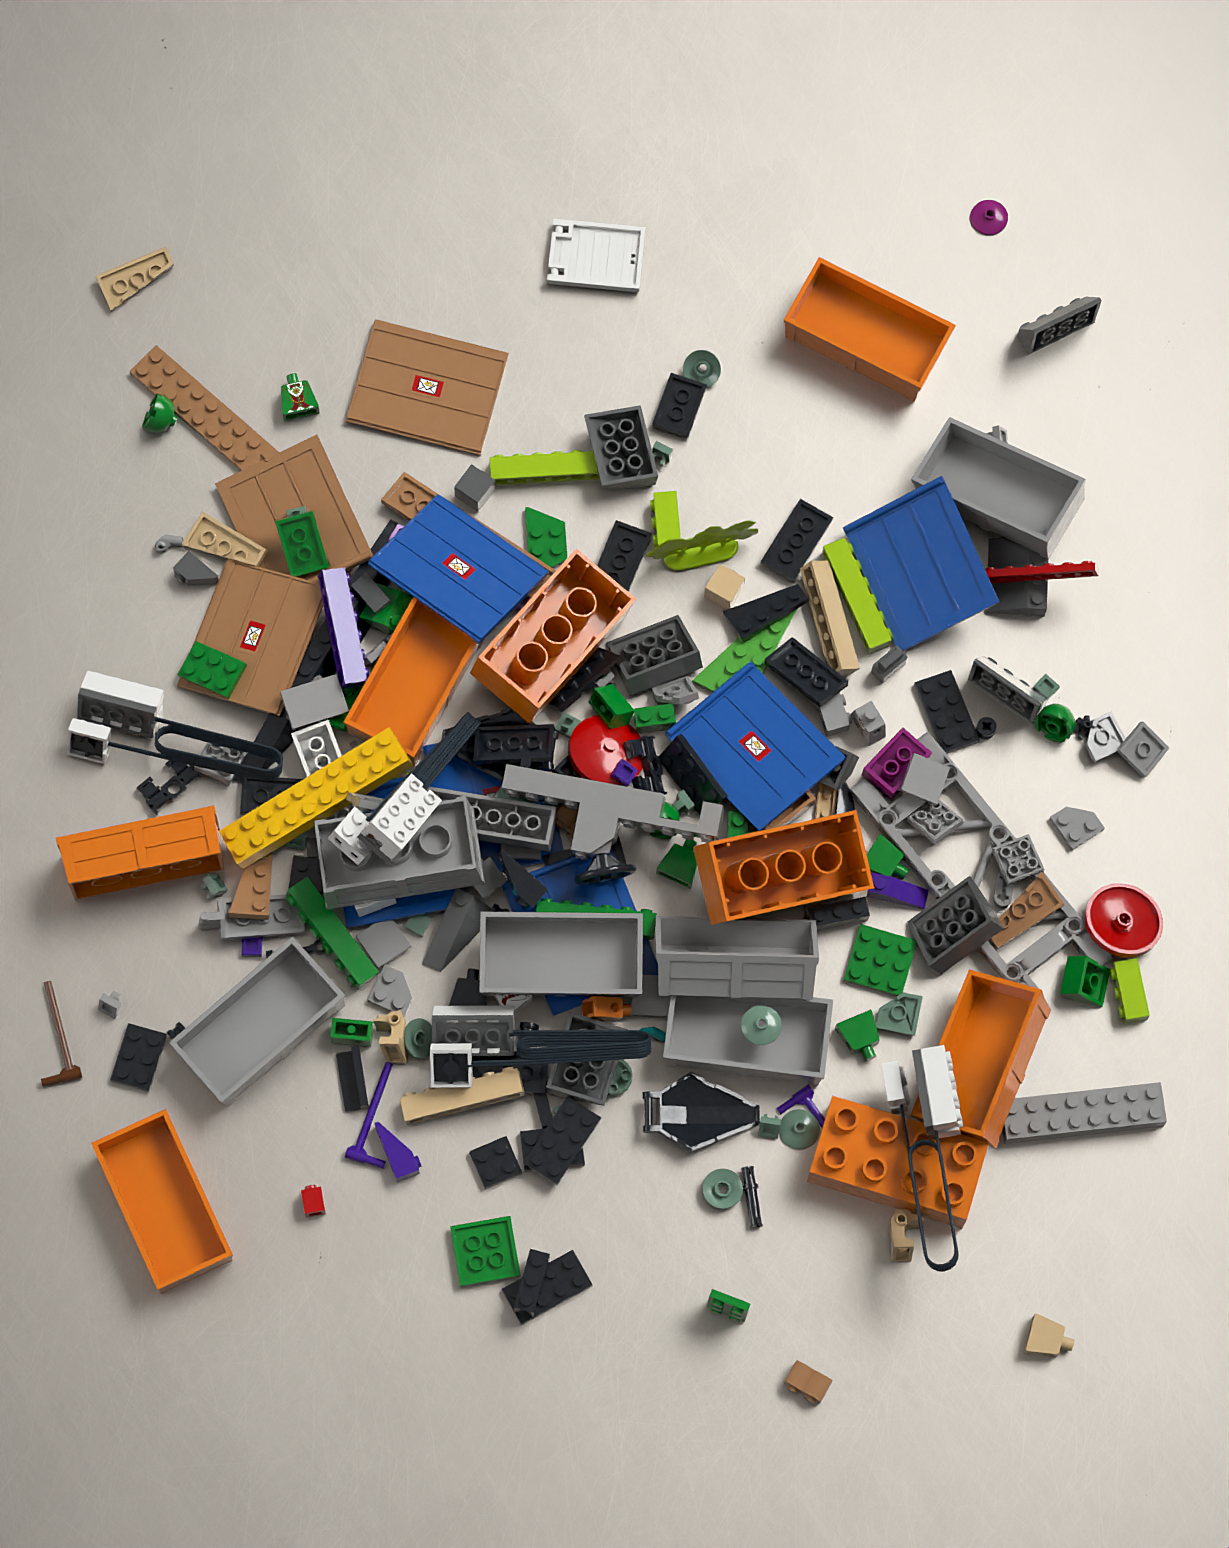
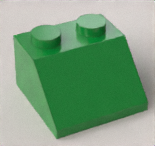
M377 583L391 603L377 615L366 603L359 618L387 635L393 634L412 598L400 590Z
M1068 956L1060 994L1072 1001L1103 1007L1110 969L1104 965H1099L1097 961L1088 956Z

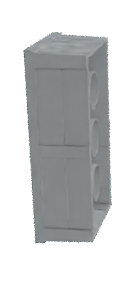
M951 417L944 424L911 478L912 483H914L917 489L943 476L961 518L979 525L980 528L986 531H992L1033 550L1047 559L1054 552L1085 500V478Z
M466 796L441 801L403 849L388 864L371 850L361 863L357 865L327 839L345 817L314 821L326 910L485 884L475 812ZM366 813L364 815L368 818L372 813Z
M481 912L480 993L484 996H494V994L555 995V997L587 995L637 998L639 995H642L643 913Z
M656 916V960L658 961L659 996L683 995L813 1000L816 967L819 963L816 920L741 918L711 925L709 917Z
M292 936L169 1043L221 1103L230 1106L239 1095L281 1059L286 1058L291 1053V1050L328 1018L345 1007V995Z
M671 995L663 1054L665 1065L671 1068L682 1067L737 1074V1076L741 1077L753 1076L818 1086L825 1077L833 1000L813 997V1000L798 998H732ZM759 1005L768 1006L774 1009L780 1016L782 1028L780 1035L774 1042L768 1045H756L749 1042L743 1035L741 1029L742 1018L752 1007ZM761 1020L758 1022V1025L764 1027L766 1023Z

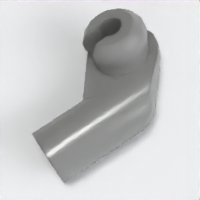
M164 535L157 540L155 548L159 552H164L172 545L182 546L183 537Z

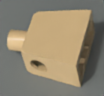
M1035 1313L1032 1318L1024 1354L1057 1357L1060 1348L1072 1351L1075 1340L1064 1337L1065 1326Z

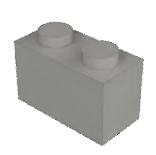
M840 692L821 708L816 705L826 737L849 731L850 724H852L850 713H846L844 708L846 706L845 697L843 694L840 695Z

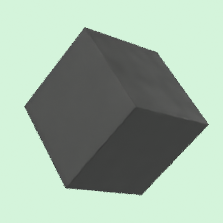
M471 464L454 486L455 497L479 512L495 491V480L486 472Z
M488 855L483 859L481 858L485 884L474 885V888L483 899L507 882Z

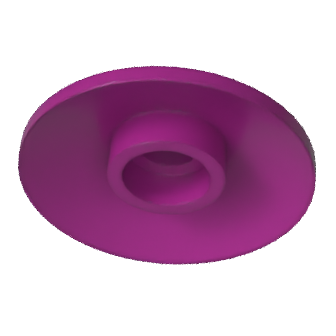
M983 200L973 207L970 220L974 229L979 233L996 235L1005 229L1008 223V213L1001 203L995 200ZM987 213H992L993 216L989 217Z

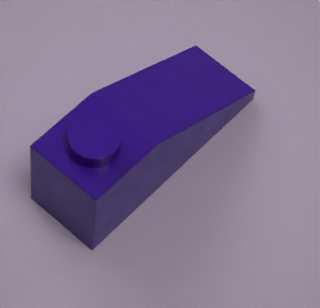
M877 873L871 874L874 888L867 891L866 898L925 909L928 889L891 876Z
M375 1122L376 1131L396 1181L400 1182L420 1174L419 1168L422 1165L418 1155L414 1156L412 1151L380 1122Z

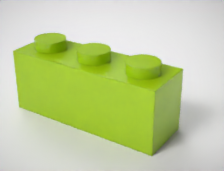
M677 491L654 492V500H650L651 512L655 511V517H652V529L657 531V534L653 535L654 546H658L670 538H681Z
M1138 958L1114 962L1112 968H1110L1111 980H1115L1114 996L1115 999H1119V1018H1123L1124 1024L1148 1020L1150 1013Z

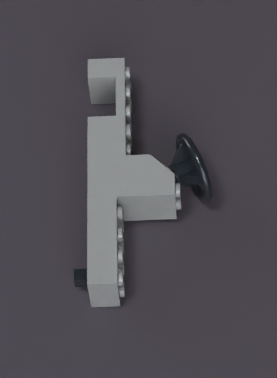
M526 757L521 758L520 767L506 764L502 789L508 794V797L519 799L520 796H524L531 802L545 800L546 804L558 806L561 803L566 805V808L578 810L579 807L571 851L578 859L588 860V857H590L592 861L585 872L575 877L574 882L576 884H598L624 878L635 873L637 869L635 865L622 864L609 854L611 846L617 842L620 823L623 824V827L631 829L639 826L643 828V831L647 832L660 830L662 834L674 836V833L681 834L682 838L694 840V837L701 838V841L705 843L719 840L724 815L723 805L703 801L699 825L662 818L666 800L662 793L531 769L532 759Z

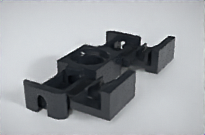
M643 736L637 740L623 742L627 759L638 757V755L643 757L641 758L645 778H642V776L634 777L632 779L633 788L666 795L667 792L664 791L661 775L664 774L660 756L656 755L653 739H656L655 736ZM650 762L652 763V765H653V767H654V771H653L652 768H651Z
M169 760L165 763V766L171 767L175 771L173 772L174 776L161 787H156L152 783L154 780L148 777L136 789L146 798V805L153 813L158 814L157 810L169 800L173 802L187 790L186 786L198 776L202 777V773L196 771L192 765L188 767V764ZM172 783L177 784L180 788L175 794L170 793L168 790V786Z

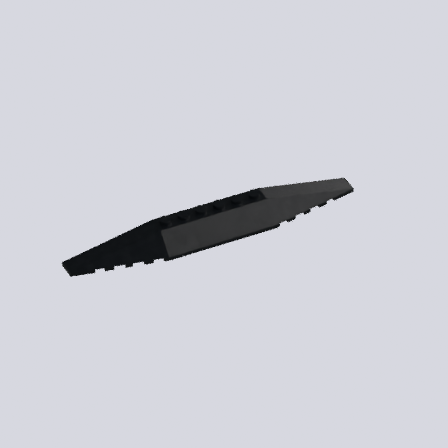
M390 519L371 548L373 556L389 542V537L399 523ZM369 561L358 567L348 585L354 597L352 605L353 610L357 613V630L361 632L360 644L372 625L359 618L366 602L352 587V584L365 573L376 584L387 586L390 581L369 566ZM326 619L306 650L291 688L309 683L318 675L323 678L335 675L337 670ZM284 707L280 716L269 713L254 742L271 746L282 754L294 741L291 733L299 731V729L292 730ZM247 753L242 762L243 765L261 769H268L275 763L272 759ZM235 775L233 780L242 784V776Z

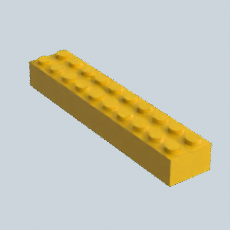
M388 727L219 830V833L236 863L242 869H245L314 827L315 820H325L350 805L351 802L346 800L348 792L366 795L409 769L413 764L395 733Z

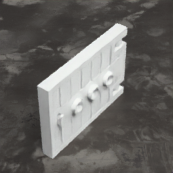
M553 219V229H555V232H552L548 266V271H551V274L547 275V284L639 292L646 227ZM563 229L569 230L568 233H563ZM564 272V275H558V273Z

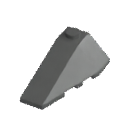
M456 888L423 964L441 972L480 932L481 912H490L492 908L476 896Z

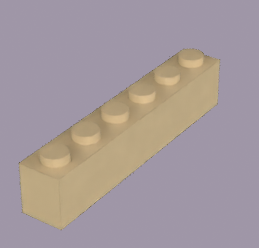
M810 561L801 567L800 571L826 663L841 676H849L859 670L860 667L830 562Z
M507 1067L502 1069L500 1073L488 1072L483 1074V1077L476 1079L473 1077L472 1087H441L437 1089L436 1087H429L421 1093H406L404 1097L400 1098L404 1120L407 1125L525 1096L520 1072L517 1068Z

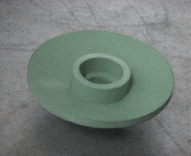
M696 350L685 359L683 373L686 378L707 384V387H710L720 377L721 364L717 356L712 352ZM700 365H706L707 369L701 370Z
M763 1005L750 1008L744 1014L741 1022L743 1035L749 1042L756 1045H768L774 1042L780 1035L782 1022L778 1013L774 1009ZM762 1020L766 1023V1025L764 1027H760L758 1025V1022Z
M422 1018L413 1019L405 1027L404 1045L411 1056L418 1059L428 1057L432 1044V1025Z
M797 1109L788 1112L782 1118L779 1132L782 1140L789 1147L806 1149L812 1146L818 1139L820 1127L812 1113ZM802 1125L804 1129L802 1131H798L796 1129V1126Z
M716 1169L705 1178L702 1188L703 1195L706 1201L715 1208H731L741 1199L743 1184L735 1172L729 1169ZM719 1188H726V1192L723 1194L720 1193Z

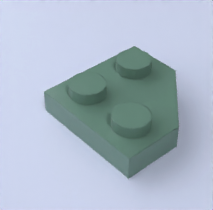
M903 992L881 1006L878 1012L876 1028L915 1036L923 996Z

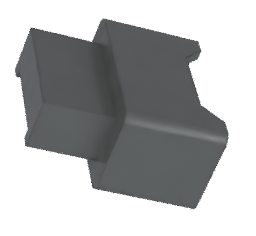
M895 646L873 664L871 673L880 683H884L897 670L906 665L908 657L898 646Z

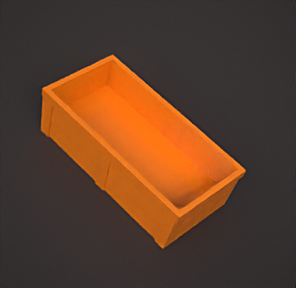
M818 257L784 318L785 338L793 342L796 341L846 366L847 369L853 372L856 371L906 396L907 399L913 402L916 401L956 327L955 324Z
M413 597L344 720L348 733L363 741H367L390 727L413 766H416L423 747L426 745L444 710L452 701L455 690L485 639L480 644H477L470 636Z
M215 805L56 837L68 884L75 900L224 870L219 837L220 826Z
M969 969L938 1045H944L946 1052L950 1051L957 1096L963 1121L960 1133L989 1142L988 1147L994 1149L998 1146L999 1137L1019 1086L1025 1078V1071L1044 1023L1051 1012L1043 996L1042 989ZM918 1094L910 1115L924 1123L920 1096Z
M166 1109L91 1143L155 1286L161 1294L232 1261V1251Z

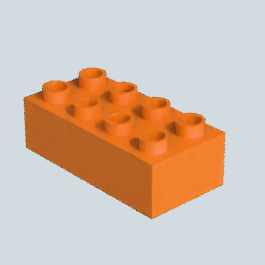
M575 549L478 656L470 674L531 724L627 616L636 598L578 549Z
M857 810L707 842L693 847L711 925L874 888Z
M832 1095L807 1182L895 1209H906L916 1215L917 1211L902 1116ZM905 1117L910 1147L919 1140H928L924 1123ZM961 1134L939 1138L954 1226L962 1229L968 1218L989 1142ZM929 1145L920 1146L912 1155V1163L921 1216L950 1225L938 1151Z

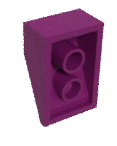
M902 727L863 768L861 775L891 801L900 792L912 754L916 753L929 758L932 752Z

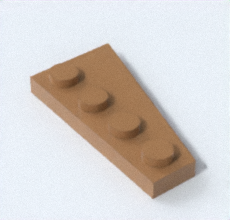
M272 852L244 869L228 917L269 919Z
M1043 872L1011 904L1006 912L999 917L1004 929L991 938L997 949L1064 906L1063 901Z

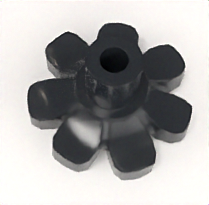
M1085 715L1083 719L1080 717L1076 719V724L1078 725H1075L1074 732H1079L1078 737L1081 739L1085 735L1086 738L1088 737L1094 719L1090 721L1089 715Z

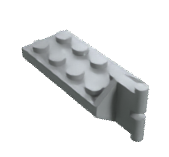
M286 895L270 896L268 920L228 917L233 899L217 900V912H202L198 923V929L201 931L218 928L221 940L305 933L304 923L298 916L299 912L295 907L292 908L289 905Z

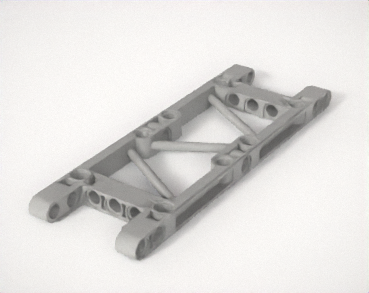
M926 732L917 740L932 752L928 759L950 767L949 772L954 776L953 778H946L942 791L945 792L954 785L982 819L965 821L963 825L954 831L988 827L990 829L987 837L988 845L973 879L979 888L993 853L992 848L1016 838L936 740ZM865 779L849 790L854 800L884 837L904 854L903 860L936 900L955 887L943 871L934 870L931 872L903 838L922 835L915 828L896 829L902 824L903 820L925 805L926 801L905 793L889 805L876 788ZM889 818L892 823L884 824L882 819ZM1000 832L1003 838L997 839L993 833ZM1040 873L1031 876L1030 879L1034 881ZM1045 873L1044 875L1063 901L1064 906L1043 920L1063 918L1064 921L1007 964L988 941L977 948V951L999 978L1035 988L1038 987L1028 975L1070 943H1072L1081 956H1088L1097 961L1101 966L1112 959L1110 953L1100 948L1092 940L1084 920ZM937 878L941 880L942 884L934 885L932 879ZM1069 924H1076L1078 926V930H1071L1069 928ZM1012 970L1016 972L1017 977H1009L1007 971Z

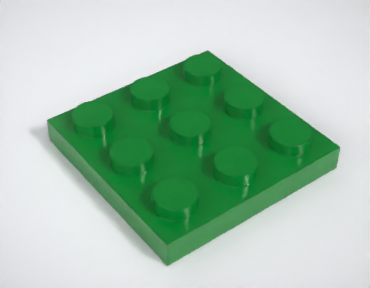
M860 924L844 981L897 997L903 993L917 941Z
M511 1216L450 1226L460 1287L521 1277Z

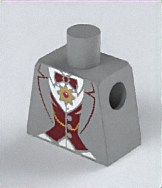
M872 701L855 709L850 714L868 746L886 737V724Z

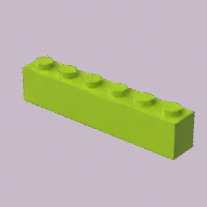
M573 450L570 453L554 451L551 454L535 452L532 455L516 453L512 456L498 454L489 457L490 477L495 480V486L599 480L593 450L587 452Z
M844 537L824 545L822 550L823 556L826 561L830 562L835 582L868 655L889 647L891 639H893L892 633L883 623L885 622L882 611H878L876 607L877 600L874 594H870L868 590L869 583L867 578L862 577L860 572L862 570L858 559L855 560L852 555L854 551L851 543H847Z

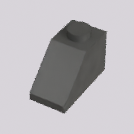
M190 551L173 567L174 577L180 583L185 582L188 586L214 585L219 581L218 575Z
M835 746L846 759L820 782L838 790L852 775L859 757Z

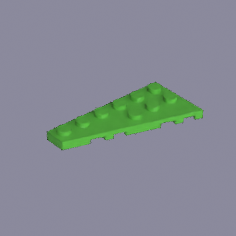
M797 609L746 642H743L740 637L737 638L692 680V683L713 693L750 661L763 674L767 667L765 658L777 649Z

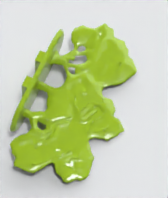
M751 520L735 523L725 529H722L721 526H710L692 538H670L653 548V551L648 552L646 556L657 560L663 558L665 565L675 571L695 569L707 564L712 565L732 558L739 548L737 539L744 540L757 534L758 528H750L756 523Z

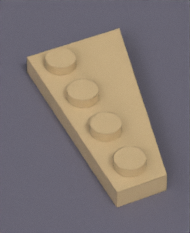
M164 247L98 274L95 277L112 312L173 267L174 263L167 248Z
M204 512L200 514L182 544L185 547L258 567L268 552L267 549Z

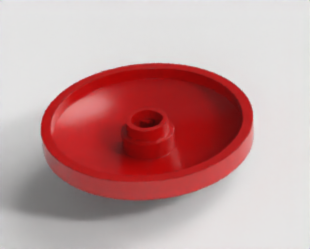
M596 715L581 721L569 738V760L574 770L583 779L624 786L610 776L620 759H624L638 770L634 777L639 776L643 769L641 758L643 757H640V755L632 759H627L623 742L640 738L638 732L630 724L610 729L602 718Z
M1114 883L1103 886L1091 896L1085 908L1084 922L1090 937L1100 948L1110 954L1126 958L1138 957L1154 948L1161 937L1163 917L1159 906L1149 894L1133 885Z

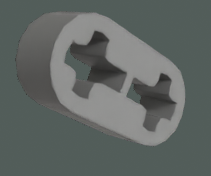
M1000 871L995 882L993 902L998 908H1006L1012 900L1014 883L1006 884V887H1003V880L1000 879L1003 878V874ZM1002 891L1005 892V898L1008 899L1004 903H1001V900L997 898L1001 896Z

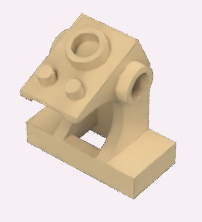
M401 1010L392 1011L384 1016L378 1015L377 1018L373 1019L376 1030L391 1032L389 1037H380L379 1045L386 1061L389 1063L407 1064L408 1055L404 1045V1030L407 1023Z
M896 1209L891 1219V1262L912 1261L914 1239H907L905 1231L911 1228H919L917 1214L914 1215L906 1209ZM921 1217L922 1224L924 1225L925 1218Z

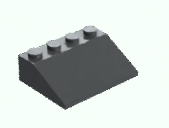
M1089 296L1081 299L1075 298L1065 307L1059 306L1048 315L1043 314L1032 323L1026 322L1022 324L1017 337L1029 355L1095 323L1102 300L1100 297Z
M641 405L584 415L601 487L639 488L656 484L658 472Z
M1005 537L989 538L988 567L1004 569L1006 566H1014L1020 568L1024 565L1043 566V564L1048 563V559L1040 556L1039 553ZM1048 580L992 583L999 602L986 609V613L1045 616Z
M679 615L606 642L609 651L620 655L624 660L620 665L617 663L615 665L630 696L703 668L700 651Z
M980 656L973 661L968 680L1032 724L1038 713L1046 706L1047 699H1045V695L1029 688L1027 682L1015 678L1011 671L1006 668L1002 669L990 657Z
M970 876L907 921L928 966L939 974H943L1004 929L997 914Z
M570 1012L564 1030L628 1029ZM618 1060L555 1063L546 1086V1093L565 1099L569 1096L576 1101L604 1106Z

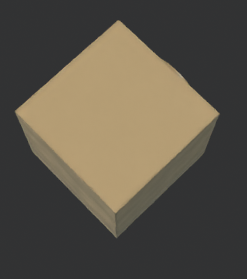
M720 564L705 587L704 597L726 610L730 609L744 588L745 578Z

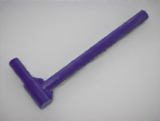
M389 1062L384 1064L356 1145L348 1147L345 1153V1158L362 1164L367 1163L384 1169L386 1161L367 1155L363 1147L393 1066Z
M809 1084L776 1108L781 1115L796 1104H805L817 1119L821 1128H823L825 1118L812 1101L814 1091Z

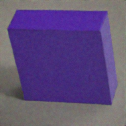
M620 759L610 776L627 787L638 770L624 759Z
M263 937L242 939V957H262Z

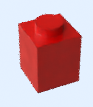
M305 1186V1189L301 1190L306 1218L326 1214L321 1186Z

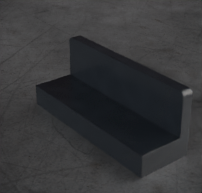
M359 1046L351 1047L352 1051L336 1054L345 1112L369 1109Z

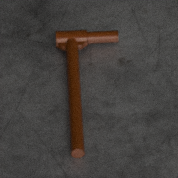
M52 981L44 982L65 1068L62 1069L60 1074L42 1078L43 1087L58 1082L64 1083L83 1078L80 1067L72 1063Z

